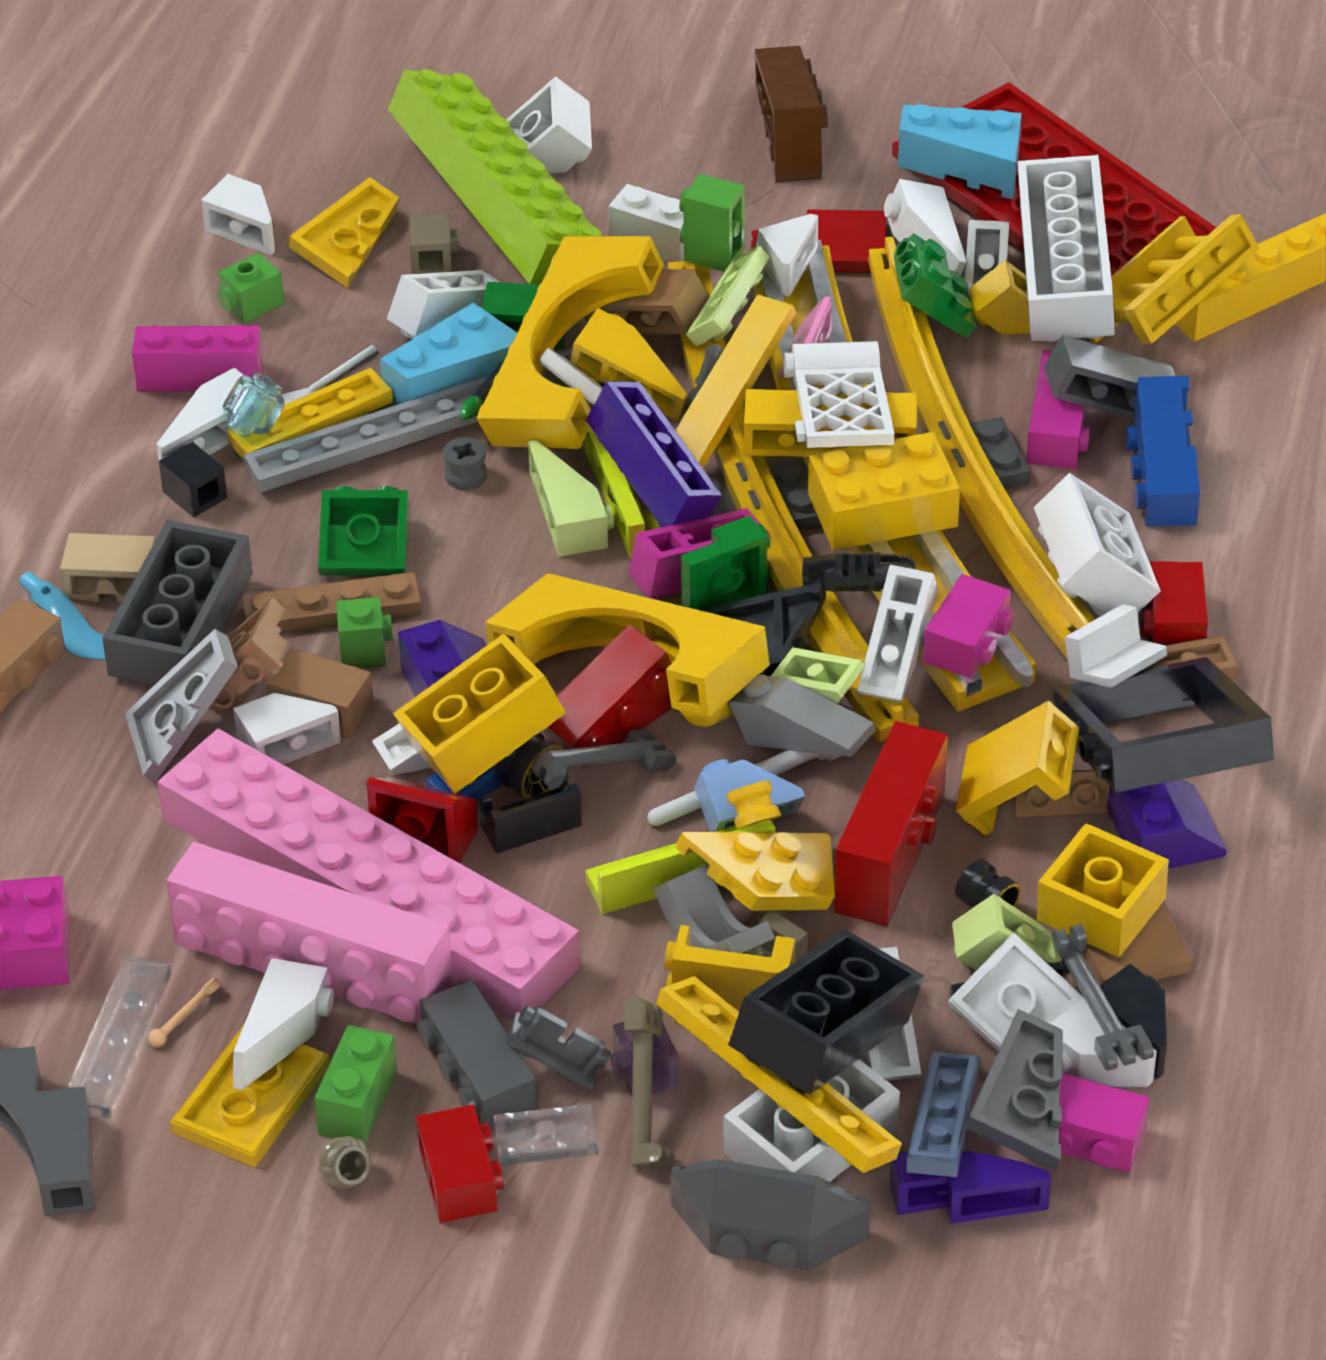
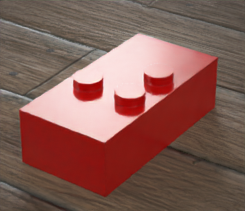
M898 721L894 722L836 848L834 913L888 927L923 845H931L936 833V816L945 798L948 734Z

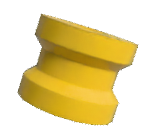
M770 780L753 783L726 794L728 803L735 806L737 817L734 822L737 829L781 817L779 807L772 803L770 797L773 790Z

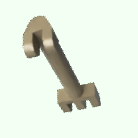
M635 995L630 996L626 1000L624 1008V1030L633 1034L631 1166L667 1167L674 1160L673 1151L660 1144L651 1143L653 1038H662L663 1012L658 1005Z

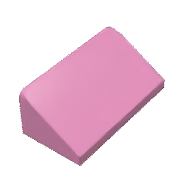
M825 296L802 321L792 344L826 343L832 330L831 297ZM792 344L790 346L788 353H791L792 351ZM784 362L779 371V376L785 377Z

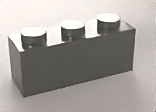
M1065 335L1061 336L1044 365L1054 398L1133 420L1138 377L1176 376L1171 365Z
M473 980L420 1000L421 1021L416 1023L419 1037L426 1049L433 1047L436 1052L438 1066L444 1079L447 1082L454 1081L456 1084L461 1105L474 1104L479 1123L488 1122L491 1129L538 1110L536 1078L518 1050L507 1045L508 1034Z

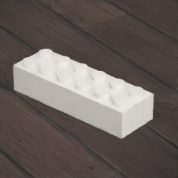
M1098 155L1018 161L1031 341L1054 342L1058 341L1062 335L1072 338L1089 339L1115 335L1113 291Z

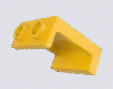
M1047 701L967 745L955 811L967 823L986 836L994 831L998 805L1037 785L1054 801L1069 794L1079 727L1050 701Z
M680 925L676 942L668 941L664 968L665 970L672 971V973L669 972L666 986L695 976L739 1012L746 995L795 962V938L776 936L772 956L764 957L691 947L690 926Z

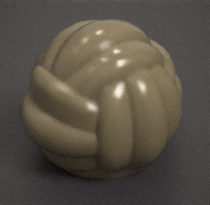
M352 1136L336 1137L329 1140L319 1154V1171L322 1174L323 1181L328 1186L338 1189L354 1188L363 1183L368 1177L371 1167V1157L367 1150V1145L363 1140L353 1138Z

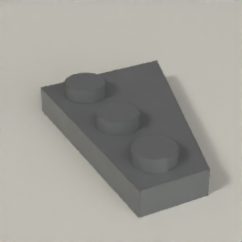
M1018 1009L964 1126L966 1129L1053 1170H1056L1061 1160V1145L1058 1144L1059 1126L1062 1120V1106H1059V1084L1062 1080L1063 1030Z

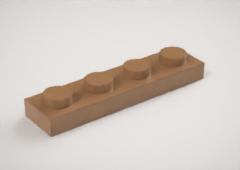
M415 572L242 595L245 620L272 597L283 606L285 611L278 623V626L281 628L280 633L337 626L336 601L380 597L382 615L391 614V618L422 614Z

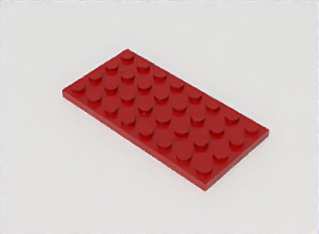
M1010 82L962 106L972 110H1004L1021 113L1018 161L1098 155L1111 276L1180 216L1186 217L1195 236H1207L1217 228ZM899 140L892 143V156L898 159ZM1018 163L1013 200L1002 197V190L981 184L979 190L967 187V180L946 174L943 180L915 172L930 184L943 187L945 194L978 219L983 221L1009 222L1008 241L1024 252Z

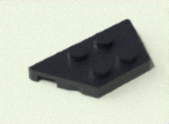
M818 582L698 610L764 626L770 666L759 675L770 676L792 647L801 649L826 599V591L822 583Z

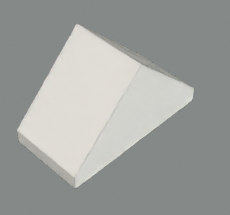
M808 214L758 229V246L760 245L770 256L763 269L782 295L790 297L818 248V215Z

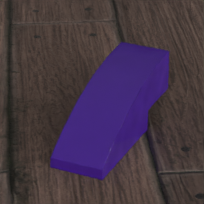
M908 1151L899 1152L897 1159L890 1162L889 1184L897 1215L947 1208L950 1223L952 1224L1049 1209L1051 1186L1049 1171L1021 1161L990 1154L962 1151L957 1177L908 1173Z

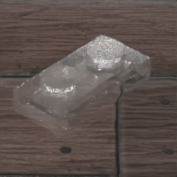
M592 1104L494 1115V1128L500 1166L598 1155V1142Z

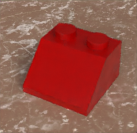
M392 777L369 778L366 786L370 814L454 861L462 862L478 831L476 799Z

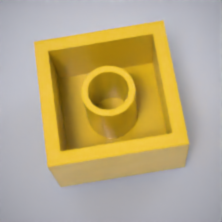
M1085 823L1038 881L1037 921L1057 930L1063 929L1068 935H1070V927L1081 924L1086 933L1087 944L1120 958L1166 899L1169 859Z

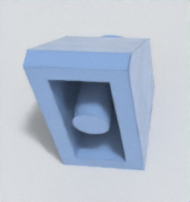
M722 759L706 765L702 769L703 771L700 772L694 786L710 832L735 826L734 820L737 817L735 806L729 804L726 797L727 793L735 789L770 780L773 788L770 797L772 803L779 807L781 817L798 812L805 798L802 788L744 759L729 763L727 759Z

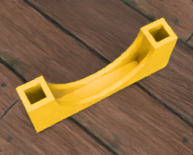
M564 236L556 254L552 258L551 265L542 283L537 289V294L523 318L522 325L508 349V354L494 378L493 385L485 402L479 409L477 420L492 447L528 448V441L537 440L546 448H581L590 428L586 419L591 410L579 388L560 386L545 379L546 367L540 363L539 359L547 348L553 351L558 341L574 324L597 308L621 299L652 294L665 265L651 236Z

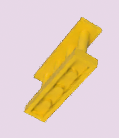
M1242 214L1230 215L1207 236H1195L1186 217L1180 216L1113 274L1111 281L1114 328L1119 323H1130L1141 344L1154 343L1260 248ZM1105 336L1089 340L1091 343L1097 344Z

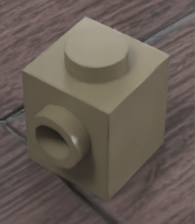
M449 213L409 215L412 274L452 272L451 254L459 253L458 229H450Z

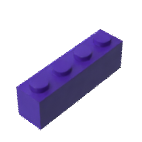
M606 381L586 422L596 434L599 442L603 444L616 462L619 470L626 476L638 493L639 498L653 514L659 526L666 527L711 516L722 494L640 382Z

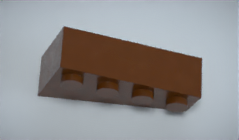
M800 45L755 49V84L761 114L764 117L766 137H769L771 162L774 161L775 182L822 179L821 128H828V113L826 104L822 103L821 89H817L816 74H812L811 60L804 58Z

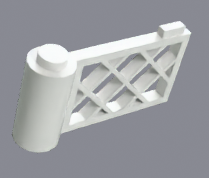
M878 341L792 344L791 353H784L785 378H792L793 386H796L802 417V421H795L797 442L806 441L807 448L894 445V430L880 369ZM855 384H869V385H867L866 387L862 388V387H859V386H857V385H855ZM824 385V386H826V387H824V388H822V389L820 390V389L815 388V387H813V386ZM842 393L849 397L843 400L835 395ZM866 403L872 406V408L866 410L859 407V405ZM822 404L830 409L824 412L815 407ZM845 414L854 419L847 422L839 417ZM870 425L877 428V430H865L863 427ZM824 426H825V427H828V428H830V429H832V430H834V431L816 432V431H818L819 429L823 428Z

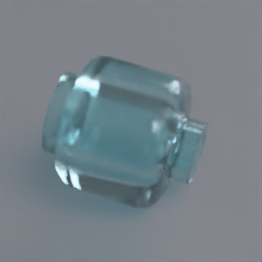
M254 372L252 376H240L222 405L223 412L230 419L227 424L228 427L246 438H249L251 433L256 435L268 434L285 406V400L280 394L283 390L281 386L267 376Z

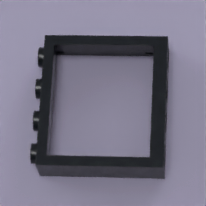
M1207 657L1143 669L1114 687H1105L1083 681L1053 688V705L1079 727L1076 745L1077 752L1080 754L1083 762H1088L1095 770L1097 777H1101L1115 793L1274 760L1271 717ZM1191 705H1197L1214 722L1212 724L1120 742L1103 724Z

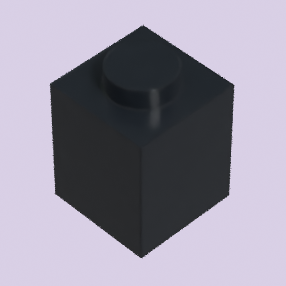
M194 442L159 460L163 493L193 518L227 499L224 467Z

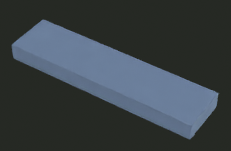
M931 1052L907 1156L908 1173L957 1177L967 1131L964 1126L971 1112L979 1074V1056Z

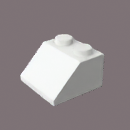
M556 76L506 119L510 124L509 127L520 139L527 143V148L536 159L546 166L548 173L567 172L576 163L583 162L592 150L589 101Z
M626 184L608 206L609 236H651L662 261H684V244L680 243V231L684 223V212L679 210L680 200Z

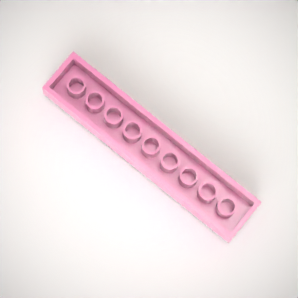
M219 728L157 782L162 819L212 848L448 924L454 986L473 980L490 1008L513 1021L515 1013H521L526 1005L535 1008L537 1005L543 1007L581 968L578 929Z

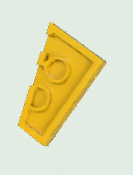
M369 177L290 235L289 248L348 289L398 210L399 197Z

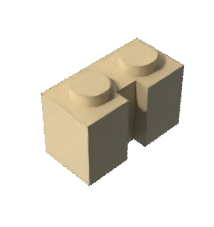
M69 533L60 566L64 594L73 601L97 602L100 601L101 594H115L116 602L122 603L155 542V536Z

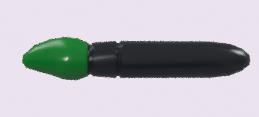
M504 360L492 371L474 394L463 402L460 410V416L463 420L478 415L479 409L484 404L493 385L494 378L498 374Z

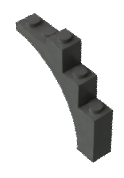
M35 1046L0 1050V1126L10 1133L28 1157L39 1183L45 1216L95 1210L91 1115L86 1086L63 1087L55 1090L41 1091V1076Z

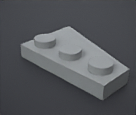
M214 629L125 712L144 777L154 782L158 781L238 667L226 634Z

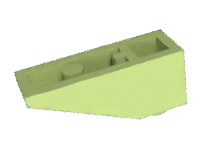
M537 440L528 441L529 473L558 557L608 548V530L614 529V518L610 504L603 505L598 489Z

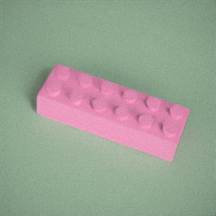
M194 841L166 880L175 943L184 946L188 950L201 951L224 959L230 964L242 965L263 973L266 972L271 958L326 967L327 988L334 989L335 997L352 1002L361 1008H370L394 1016L402 1022H412L415 1024L421 1021V999L454 987L448 924Z

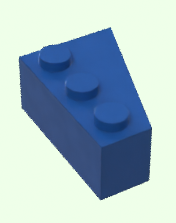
M1189 376L1138 377L1134 423L1133 426L1126 427L1127 452L1134 451V455L1130 457L1131 480H1138L1139 484H1135L1136 509H1143L1145 526L1197 525L1200 487L1196 446H1191L1188 426L1193 425L1192 411H1186L1190 388Z

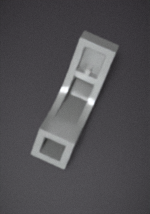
M704 865L653 888L659 905L676 938L680 925L690 926L691 947L765 957L761 945L775 939L768 921L749 928L741 924L734 917L724 902L715 881L706 874L709 869L708 865Z

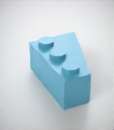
M922 104L903 105L899 128L898 167L943 180L946 174L967 180V187L979 190L981 184L1002 190V197L1013 200L1019 155L1021 113L1004 110H972L963 107H930Z
M475 303L469 304L380 359L381 379L392 389V404H402L490 375L506 358L508 349L513 343L517 332Z

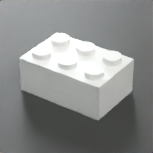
M1069 473L1034 506L1040 523L1038 530L1047 542L1050 550L1047 553L1048 557L1055 565L1059 575L1057 582L1067 595L1072 598L1081 597L1089 603L1099 616H1103L1122 604L1137 607L1138 613L1161 592L1130 513L1073 474Z
M860 1059L827 1082L887 1132L892 1134L898 1130L900 1091ZM761 1089L757 1090L723 1116L724 1154L736 1163L818 1176L829 1182L851 1166L843 1156L822 1139L813 1135L810 1129L788 1111L780 1108Z

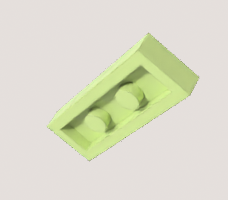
M760 245L733 259L686 333V336L696 347L710 339L718 341L732 329V318L747 304L748 298L746 295L763 278L761 271L770 258Z

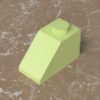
M792 647L770 677L788 678L838 704L865 665L859 659Z
M995 894L952 922L956 957L964 966L971 967L976 971L1013 932L1046 963L1061 961V956L1052 942L1053 932Z

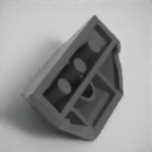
M719 1159L694 1163L688 1167L683 1165L673 1166L671 1172V1204L709 1253L723 1255L729 1259H747L769 1263L780 1268L792 1267L810 1270L868 1239L871 1200L862 1196L854 1197L844 1188L818 1176Z

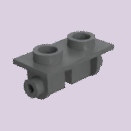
M526 1005L521 1013L516 1012L507 1045L515 1048L525 1057L533 1058L557 1071L567 1080L575 1081L591 1090L594 1086L597 1068H603L611 1055V1051L605 1048V1042L594 1038L578 1028H575L567 1039L562 1037L561 1035L566 1030L567 1022L545 1011L538 1005L535 1008Z

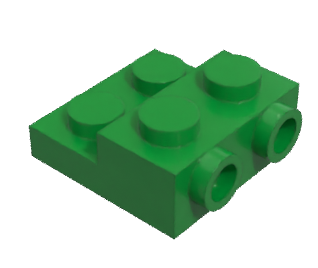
M914 233L910 238H904L898 244L893 256L902 299L967 338L977 327L967 282L957 272L949 271L946 251L936 241L932 239L925 241Z
M338 486L333 490H322L318 554L319 575L387 576L406 573L410 524L408 490H400L393 486H382L376 490H357L350 486Z
M749 515L712 529L711 544L681 555L682 606L698 610L767 594V580L770 579V571L767 565V549L770 548V538L765 527L762 524H757Z

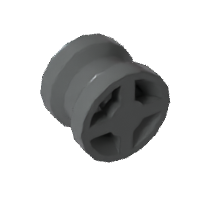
M459 437L449 441L443 450L444 462L446 464L444 469L446 482L451 487L459 490H471L481 486L487 477L486 465L484 463L486 458L484 445L481 441L471 437Z

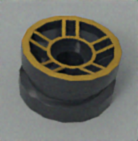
M539 732L517 748L511 755L503 758L495 765V777L506 787L513 788L524 799L545 793L549 788L544 784L543 779H539L534 774V764L545 751L561 750L563 748L553 740L546 739Z

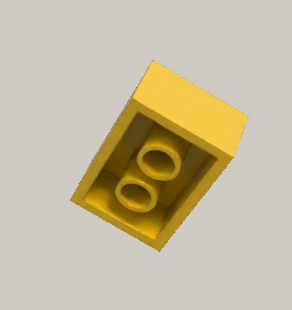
M934 432L894 439V445L854 446L809 455L808 494L832 551L958 527L960 487Z
M503 633L395 711L393 715L415 750L455 794L466 785L474 782L477 777L503 758L511 755L517 748L536 734L548 728L554 721L563 716L566 711L545 675Z

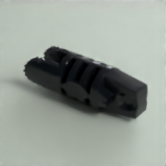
M836 552L803 558L802 582L803 586L821 582L825 591L881 592V589H884L890 565L916 569L915 559L913 560L912 556L909 557L908 554Z

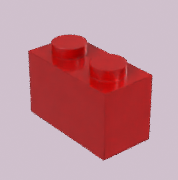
M1150 561L1161 592L1147 604L1148 610H1143L1142 635L1150 636L1152 643L1165 646L1207 638L1208 614L1203 562Z
M474 1104L416 1116L418 1148L439 1223L498 1211L496 1191L504 1189L502 1170L499 1160L490 1161L488 1152L493 1151L488 1122L479 1123Z

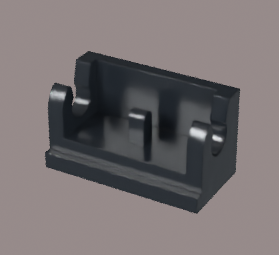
M567 771L563 783L557 789L492 810L490 796L480 799L481 816L479 817V823L497 854L582 826L580 790L576 783L568 784L569 777Z

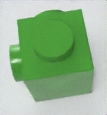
M260 253L254 254L218 272L220 290H218L217 295L219 302L225 311L232 312L243 323L284 304L281 272Z
M380 597L336 601L341 663L358 668L385 666L384 641H392L393 635L391 614L382 615Z

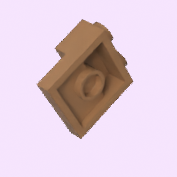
M273 597L228 635L238 667L210 705L217 714H220L224 709H228L232 705L235 707L241 705L253 692L254 684L262 680L265 682L269 681L284 664L280 658L288 642L279 635L281 628L278 626V623L285 608Z

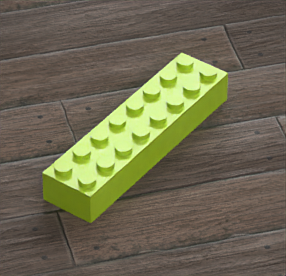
M429 69L403 71L387 110L529 284L542 283L551 265L552 258L556 254L564 236L602 235L601 231L593 226L584 216L583 210L564 192V187L556 182L547 172L546 166L527 148V143L520 139L509 127V122L502 118L493 108L492 102L477 89L473 79L462 73L445 75L438 74Z

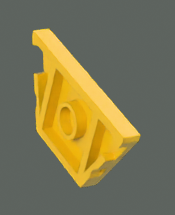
M682 832L675 845L682 855L685 856L695 852L709 863L710 867L706 874L719 885L730 890L733 896L751 911L827 910L835 897L831 837L828 833Z

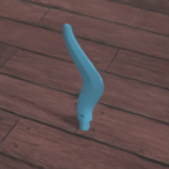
M31 571L24 573L19 580V584L31 594L30 599L42 609L61 618L65 649L82 658L106 660L102 639L104 635L91 628L72 601L52 582L42 581Z

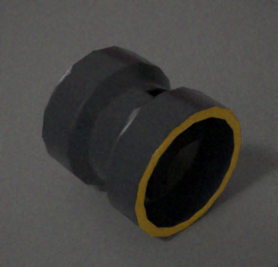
M984 859L975 860L968 865L959 877L955 887L956 897L970 906L978 905L995 894L1015 907L1021 895V887L1017 882L1007 876L999 877L996 868Z

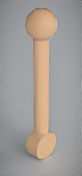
M216 977L212 978L160 1029L151 1030L148 1035L150 1045L153 1047L163 1046L167 1040V1035L209 995L214 993L222 985Z

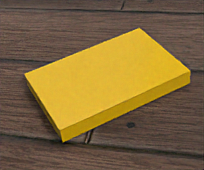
M243 1025L172 1118L170 1129L172 1134L255 1168L330 1065L329 1054L302 1044L243 1090L233 1088V1053L244 1027Z

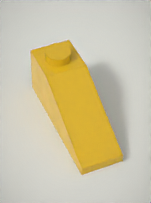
M597 308L575 340L570 362L586 375L594 377L604 384L606 381L640 382L661 412L679 422L683 416L687 392L634 326L628 324L622 317L616 314H609Z

